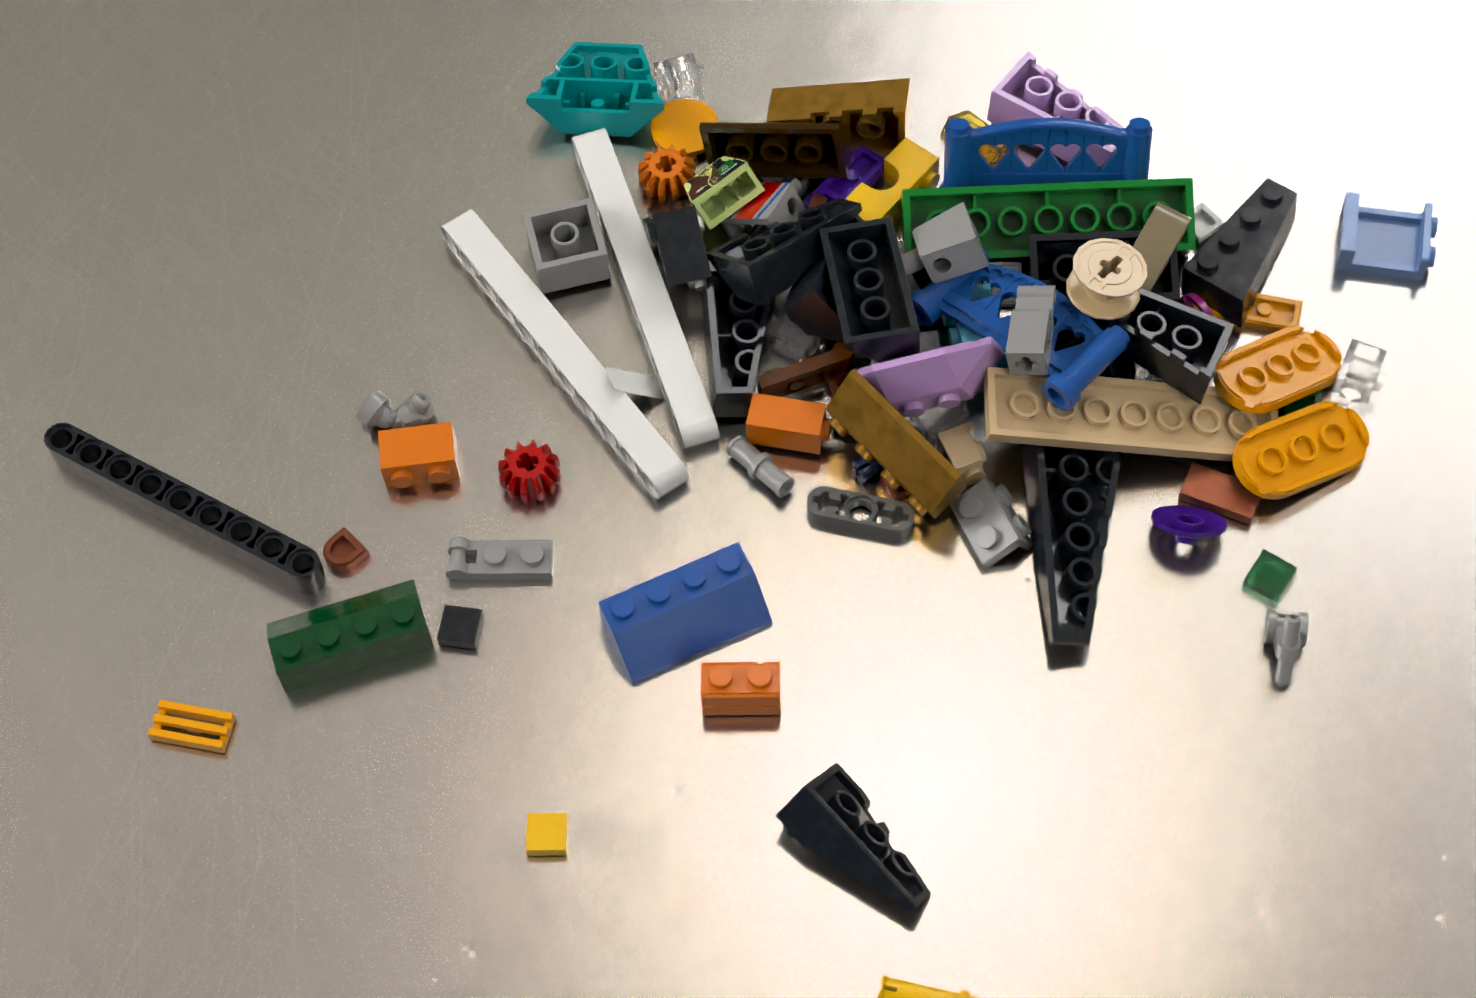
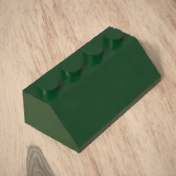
M414 579L267 623V640L274 667L285 692L434 647Z

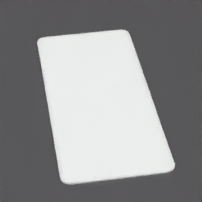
M606 367L614 390L658 399L664 398L654 376Z

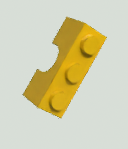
M905 137L884 159V181L893 187L887 190H876L861 182L846 200L861 203L862 211L858 215L863 221L892 217L895 228L896 222L902 217V189L935 188L940 179L938 174L939 158Z

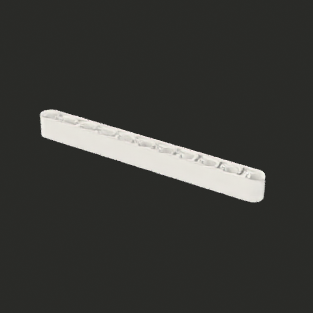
M605 128L571 137L579 168L590 198L592 197L597 217L682 447L686 449L719 439L720 435L714 413Z
M470 209L441 226V234L449 248L652 496L660 499L688 481L689 473L681 459L627 394L613 389L603 365L479 216Z

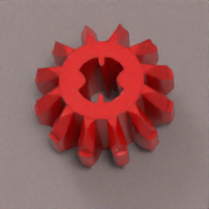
M533 438L529 446H523L520 441H517V449L515 451L505 448V459L499 460L498 471L500 473L498 478L501 487L507 489L511 499L521 496V500L526 504L530 497L533 496L541 502L543 492L554 494V483L560 482L561 479L560 461L556 454H552L551 447L547 443L538 447V443Z

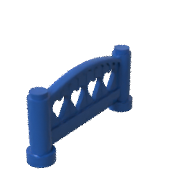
M1143 117L1132 118L1126 128L1070 118L1020 119L980 128H971L968 120L953 118L948 121V125L945 128L944 180L939 188L1148 179L1153 128L1150 121ZM988 144L996 147L1003 144L1009 149L994 167H991L979 151L982 145ZM1025 144L1031 147L1035 144H1040L1045 149L1032 165L1027 167L1014 150L1016 146ZM1061 144L1067 147L1071 144H1076L1080 146V150L1066 167H1062L1050 150L1052 146ZM1092 144H1098L1101 147L1113 144L1117 147L1102 166H1097L1086 150Z
M984 250L985 255H986V258H987V260L989 261V260H990L989 255H988V253ZM989 264L985 268L940 283H933L931 281L922 290L916 289L913 291L911 298L917 322L920 325L930 327L942 314L981 338L991 336L1006 353L1011 315L999 318L1002 301L1008 297L1017 299L1018 286H1043L1047 284L1023 273ZM980 281L989 282L991 288L1001 289L996 295L972 302L975 285ZM1057 291L1053 321L1057 323L1053 328L1048 375H1044L1048 379L1042 384V390L1055 407L1067 412L1081 400L1080 393L1127 348L1130 338L1127 332L1118 325L1102 330L1090 316L1082 313L1071 303L1068 297ZM1063 330H1071L1075 337H1083L1085 339L1082 344L1055 352L1057 336Z

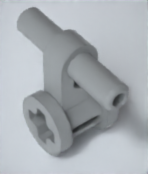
M1268 608L1266 611L1264 643H1274L1275 657L1278 659L1275 681L1280 685H1287L1291 682L1294 662L1299 659L1301 647L1306 645L1309 623L1308 612L1299 611L1297 615L1294 613H1277L1276 609Z

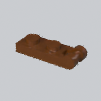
M839 341L833 346V350L817 356H806L797 363L782 368L769 369L762 375L756 376L757 392L759 394L791 398L826 386L827 378L855 369V352L846 349L844 342Z

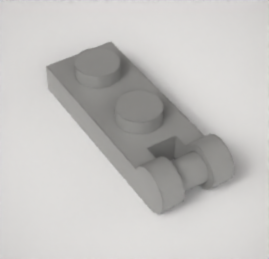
M453 537L448 541V553L451 555V561L446 565V577L456 581L553 580L554 542L553 540H469L464 537ZM466 557H477L476 564L466 563Z

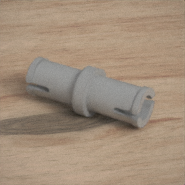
M736 436L727 446L726 453L745 467L747 474L753 480L763 482L778 497L786 496L794 487L795 479L773 463L774 458L767 452L761 453L746 441L743 436Z

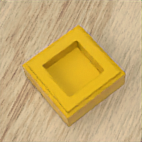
M567 812L527 813L525 849L527 856L567 855L569 820Z

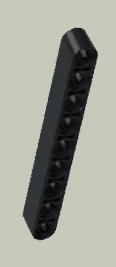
M65 422L57 423L46 431L44 435L45 445L60 468L300 593L314 594L324 587L326 573L317 552L312 548ZM189 505L186 508L179 510L182 506ZM220 520L217 524L208 526L211 522ZM245 536H250L245 541H239L241 538ZM281 552L278 556L269 558L273 553ZM306 568H313L307 573L300 574Z

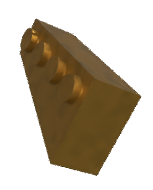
M910 78L772 88L766 122L849 123L854 146L853 150L863 145L873 152L891 153L907 137Z

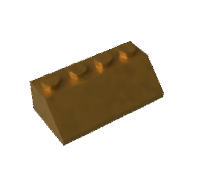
M855 369L847 375L826 407L832 416L828 423L843 438L849 433L858 442L854 449L869 464L875 459L884 468L880 475L895 490L901 485L911 495L906 501L921 516L928 512L935 519L967 488L962 475Z

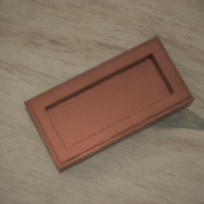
M1193 462L1180 490L1178 499L1250 525L1261 497L1247 490L1239 479Z

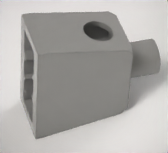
M964 202L916 227L912 234L917 248L901 255L906 276L926 268L933 283H940L989 266L977 230Z

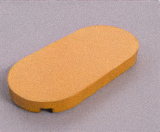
M1290 326L1224 354L1213 376V382L1219 395L1233 407L1248 413H1269L1333 384L1342 368V353L1337 344L1326 334L1315 329L1313 333L1303 331L1305 327Z
M1332 401L1318 402L1247 431L1235 445L1232 457L1233 468L1239 481L1251 493L1265 499H1283L1355 469L1364 460L1367 447L1369 446L1370 436L1363 419L1349 407L1345 409L1337 406V402Z

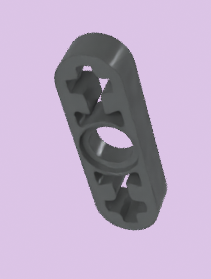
M829 486L816 487L807 497L808 516L818 524L894 540L908 537L914 529V511L910 505L902 501ZM823 500L829 501L830 505L825 510L818 509V505H821ZM841 503H844V515H839ZM856 506H865L870 509L871 515L867 519L857 520L850 515V511ZM878 510L882 511L881 523H877ZM896 515L903 516V521L899 523V526L892 525V520L895 519Z

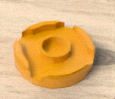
M679 99L665 104L664 110L652 119L651 137L655 145H658L662 150H667L672 144L676 151L685 149L689 158L697 159V155L705 152L699 130L700 123L719 121L715 111L707 104L696 99Z

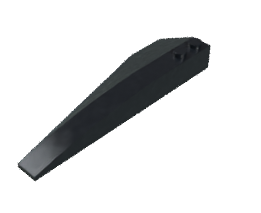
M1063 330L1057 336L1055 352L1082 344L1085 339L1083 337H1075L1071 330ZM1120 354L1099 376L1135 380V363ZM1021 444L1032 541L1050 644L1088 646L1091 640L1097 605V586L1101 580L1103 570L1101 566L1103 551L1107 546L1109 534L1107 532L1108 522L1112 516L1121 464L1119 461L1120 452Z

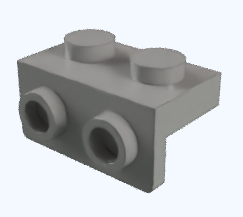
M984 478L956 498L950 504V507L981 563L990 567L1020 546L1029 550L1033 547V543L1028 536L1031 533L1028 523L1020 514L1016 515L1011 506L1014 503V499L1009 490L1003 484L997 485Z

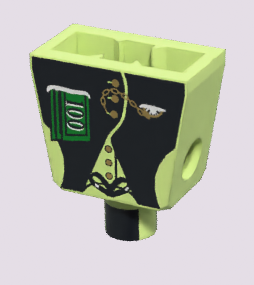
M727 156L720 157L684 184L690 201L695 205L696 210L710 230L765 191L746 161Z

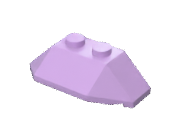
M990 336L978 339L977 341L942 347L855 370L900 414L907 417L923 415L927 409L936 407L954 408L959 406L961 401L973 399L984 384L987 366L996 367L1004 356V350Z

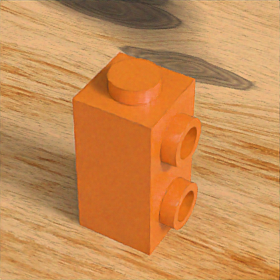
M753 393L746 421L747 441L750 444L820 455L823 441L829 442L832 426L828 423L830 419H827L826 404Z

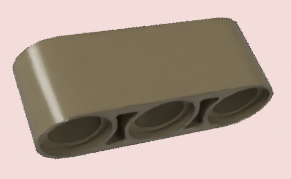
M1158 202L1132 246L1141 253L1147 264V278L1142 289L1150 292L1153 290L1192 219L1161 202Z

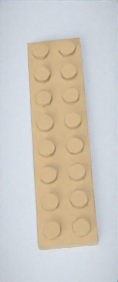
M987 366L984 377L986 441L1233 462L1232 457L1235 445L1247 431L1278 418V409L1264 414L1241 411L1227 403L1219 395L1216 388L1212 386L1208 387L1200 405L1165 382L1100 376L1080 393L1081 400L1070 411L1066 412L1055 407L1043 393L1042 384L1048 379L1044 375H1010L1009 368Z

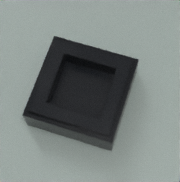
M445 605L437 636L438 644L476 649L484 617L483 610Z

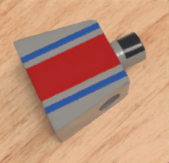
M786 175L780 183L760 182L765 191L721 222L730 239L745 233L749 239L768 232L766 225L776 221L779 224L798 221L797 215L805 211V206L798 195L802 189L800 181L792 175Z

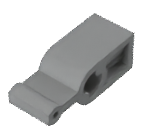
M1056 285L1018 286L1016 306L1011 313L1005 353L1010 375H1048L1053 340Z

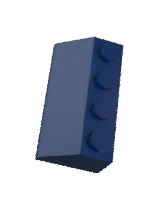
M739 542L598 602L602 624L632 685L773 624L756 574Z

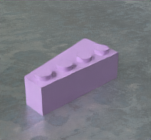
M1029 51L991 90L987 120L993 124L1030 118H1070L1124 128L1098 106L1091 107L1083 101V94L1077 89H1068L1059 82V75L1052 69L1047 68L1044 70L1036 63L1037 58ZM1035 144L1036 146L1045 149L1042 145ZM1056 144L1050 150L1055 156L1070 162L1080 150V146L1071 144L1065 147L1061 144ZM1092 144L1086 150L1097 166H1102L1117 147L1113 144H1107L1103 147L1098 144Z

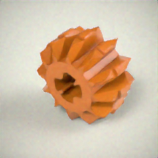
M671 144L667 150H662L657 145L656 153L645 152L644 161L639 162L638 181L641 190L646 191L649 200L659 197V201L663 205L667 199L671 198L674 202H677L679 195L689 197L684 184L696 175V165L693 158L688 157L686 150L676 151Z

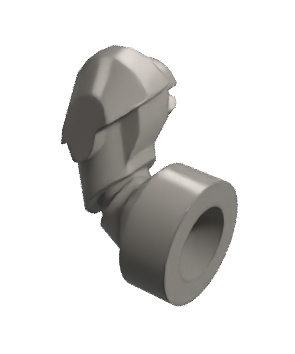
M378 390L363 403L356 414V419L367 428L378 426L385 429L387 427L397 429L421 426L431 419L435 408L427 394L417 392L406 398L404 403L393 411L391 410V399Z

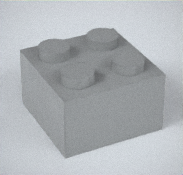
M592 197L522 213L537 278L543 294L611 278L608 254Z

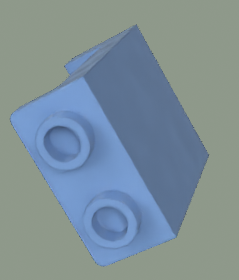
M1346 191L1340 211L1335 270L1423 281L1427 267L1433 268L1436 258V246H1430L1431 238L1435 239L1438 228V217H1432L1433 203H1425L1422 213L1359 206L1360 193Z

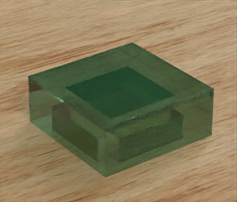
M1263 549L1245 576L1243 585L1277 603L1296 575L1298 567Z

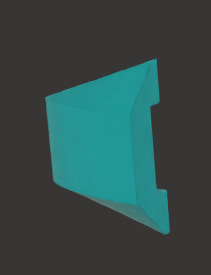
M574 42L556 63L554 73L551 76H545L541 80V88L536 93L531 92L526 97V104L562 134L581 135L605 128L608 136L631 137L664 110V103L662 98H659L657 84L652 79L650 65L642 44Z

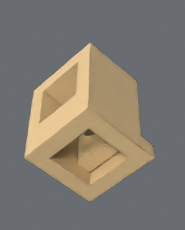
M972 421L937 433L936 450L962 475L966 485L976 484L984 479L986 475L983 470L986 454L982 444L979 441L974 442L975 426Z

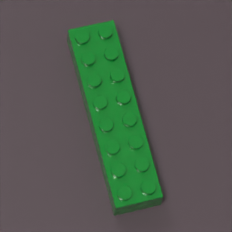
M1193 177L902 189L903 253L917 248L912 234L916 227L964 202L973 221L983 249L989 255L990 260L988 262L1028 260L1029 234L1142 230L1158 202L1192 218L1177 246V254H1190L1196 250Z

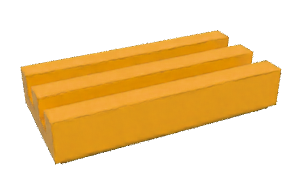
M159 700L157 705L159 708L158 714H154L152 720L154 722L153 728L150 727L147 734L150 740L225 753L236 721L234 713ZM168 714L224 724V726L168 716ZM165 725L197 733L203 732L219 735L220 739L215 740L163 730Z

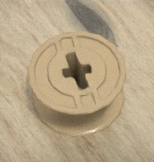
M1110 238L1089 240L1078 248L1073 257V270L1066 281V293L1071 303L1088 316L1103 320L1123 318L1135 310L1140 300V288H1142L1147 278V264L1141 253L1123 241Z

